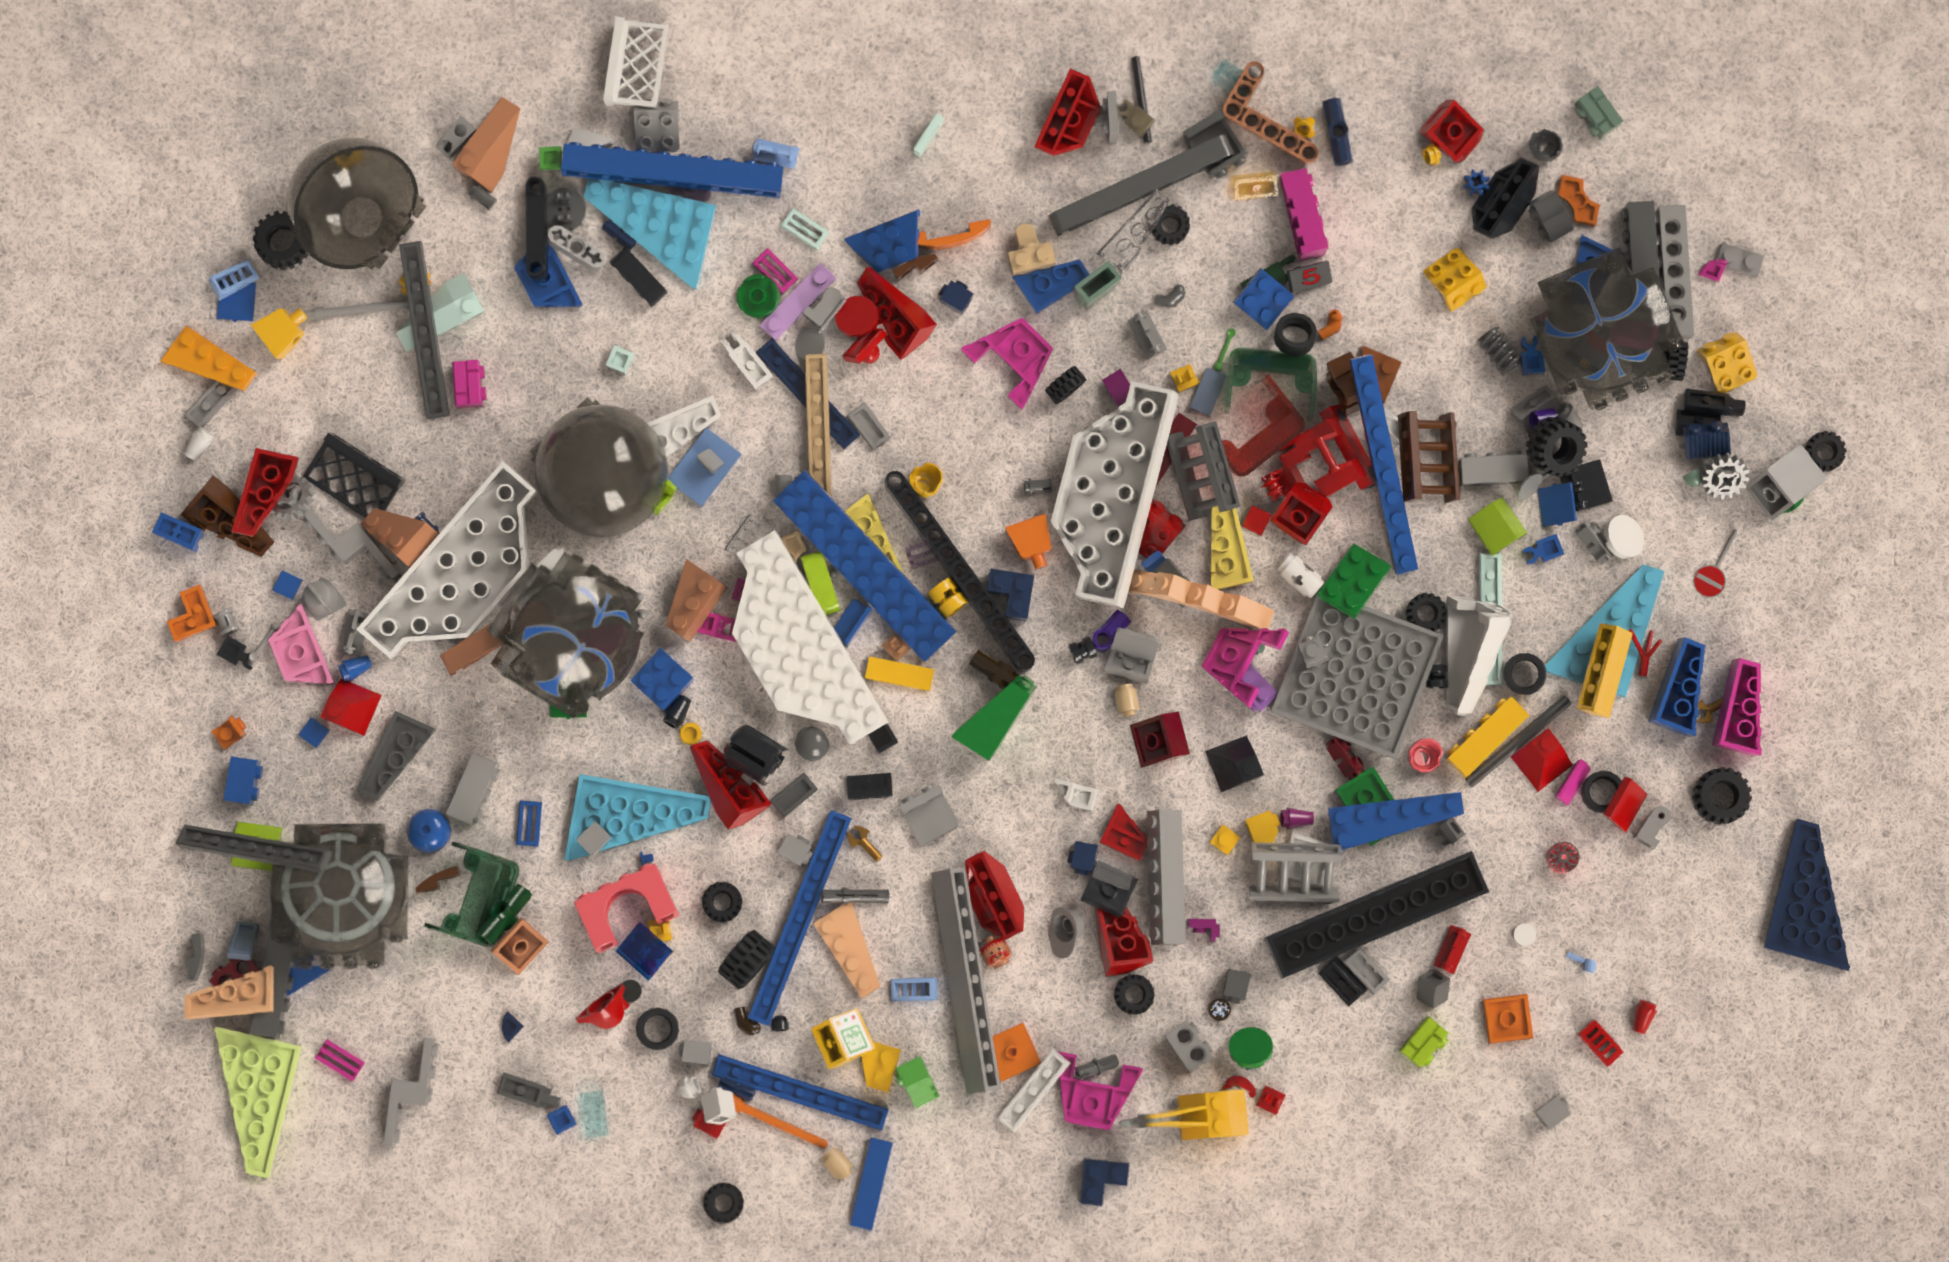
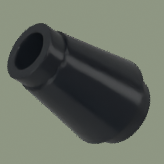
M680 695L663 714L665 716L663 722L674 729H678L679 726L683 725L692 701Z

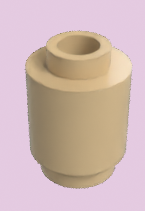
M1133 684L1116 686L1114 695L1118 714L1123 713V717L1136 715V711L1140 710Z
M832 1147L821 1157L824 1162L823 1165L836 1180L841 1178L843 1181L853 1172L850 1169L853 1164L840 1149L837 1150L835 1147Z

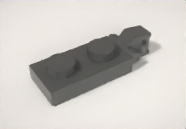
M505 1072L497 1091L499 1095L538 1108H546L547 1104L559 1107L561 1098L550 1095L552 1089L547 1088V1086Z

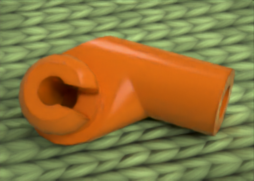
M1331 310L1328 315L1327 326L1317 331L1322 341L1340 331L1343 317L1339 310Z

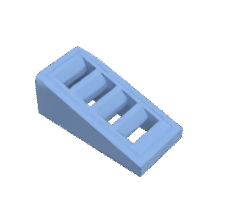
M247 259L209 277V284L220 301L258 280L259 276L250 260ZM245 268L250 277L246 278L241 269ZM236 272L241 279V281L239 282L237 281L234 273ZM227 277L230 278L233 285H229V283L226 280ZM220 281L222 282L225 289L221 290L218 284Z
M938 977L891 979V1001L938 1000ZM926 982H929L930 996H926ZM899 983H903V996L899 997ZM908 983H911L912 996H908ZM917 983H921V996H917Z

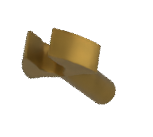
M1723 697L1709 705L1704 704L1700 700L1698 702L1699 710H1707L1703 718L1698 719L1696 722H1713L1714 720L1711 715L1720 709Z
M854 826L861 833L862 840L854 839L848 832L850 846L852 848L855 845L861 846L876 862L880 861L882 855L867 840V834L870 831L864 827Z

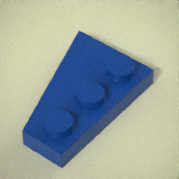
M1079 259L1051 268L1032 271V273L1013 276V280L1035 313L1038 314L1074 291V286L1090 274Z

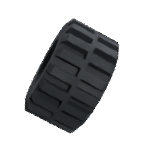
M275 211L272 216L270 214L265 215L266 219L264 221L260 219L258 222L260 225L259 227L255 226L254 232L256 234L253 235L254 248L260 258L274 269H277V267L281 270H286V267L293 269L295 264L301 265L303 263L302 259L308 257L307 251L311 250V236L301 219H298L294 214L290 215L286 211H283V213ZM282 229L292 231L294 241L290 248L278 252L270 247V240L275 232Z
M1547 417V420L1542 419L1539 421L1540 425H1535L1532 428L1534 431L1529 433L1528 437L1530 439L1526 441V446L1529 447L1526 450L1527 455L1530 456L1529 461L1538 469L1557 477H1562L1563 474L1567 476L1571 470L1575 472L1578 469L1577 465L1583 463L1582 458L1587 453L1585 448L1588 445L1584 441L1586 435L1582 433L1583 430L1560 417ZM1561 438L1559 450L1552 455L1554 444Z
M1725 767L1713 769L1703 774L1696 781V786L1693 787L1694 795L1692 796V801H1695V805H1693L1695 810L1698 809L1700 812L1698 815L1701 818L1705 817V821L1709 823L1714 822L1717 825L1728 824L1744 816L1745 811L1750 807L1749 802L1752 801V796H1750L1752 790L1747 785L1748 780L1746 778L1743 779V774L1740 772H1735L1732 768L1725 769ZM1717 783H1724L1733 791L1734 801L1727 809H1720L1711 801L1710 792Z
M752 930L726 956L719 966L718 973L740 990L763 968L774 953L775 947L756 930Z

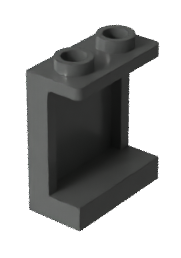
M1221 109L1183 132V137L1191 149L1220 135H1226L1235 155L1224 162L1206 169L1205 172L1210 179L1223 177L1228 173V168L1233 165L1235 168L1243 165L1246 162L1245 158L1248 157V151L1244 150L1227 124Z

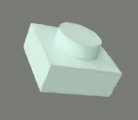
M614 345L605 365L626 375L635 354Z

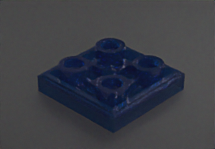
M641 922L633 928L616 950L623 959L648 981L673 952Z

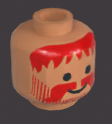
M995 935L982 940L984 945L979 948V952L987 967H993L995 970L1010 962L1009 958L1012 956V951L1006 940L1004 941L1000 937L996 938Z

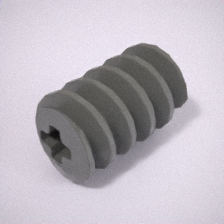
M1496 326L1477 341L1482 340L1479 345L1480 349L1488 347L1484 353L1485 355L1493 354L1490 359L1491 362L1498 361L1496 369L1504 367L1501 375L1504 376L1521 363L1518 361L1521 354L1513 355L1516 347L1507 348L1511 341H1502L1505 334L1497 335L1496 333L1500 327Z

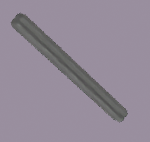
M1566 696L1561 697L1466 777L1467 784L1470 787L1477 785L1571 706V701Z

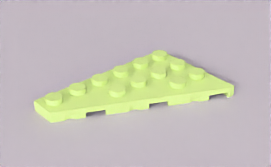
M215 1027L246 1173L270 1178L302 1046Z

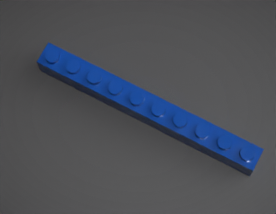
M570 142L569 144H564L561 173L562 176L780 198L783 167L777 163L757 164L756 161L752 160L735 162L731 158L715 160L711 156L696 158L685 153L677 156L670 155V153L665 151L648 153L644 149L629 151L623 147H613V149L604 148V146L599 144L582 146L581 143Z

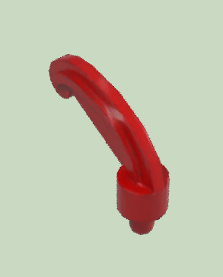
M1235 1075L1230 1077L1222 1087L1223 1090H1226L1228 1087L1231 1089L1234 1085H1238L1250 1091L1249 1097L1253 1098L1256 1095L1254 1085L1242 1076Z

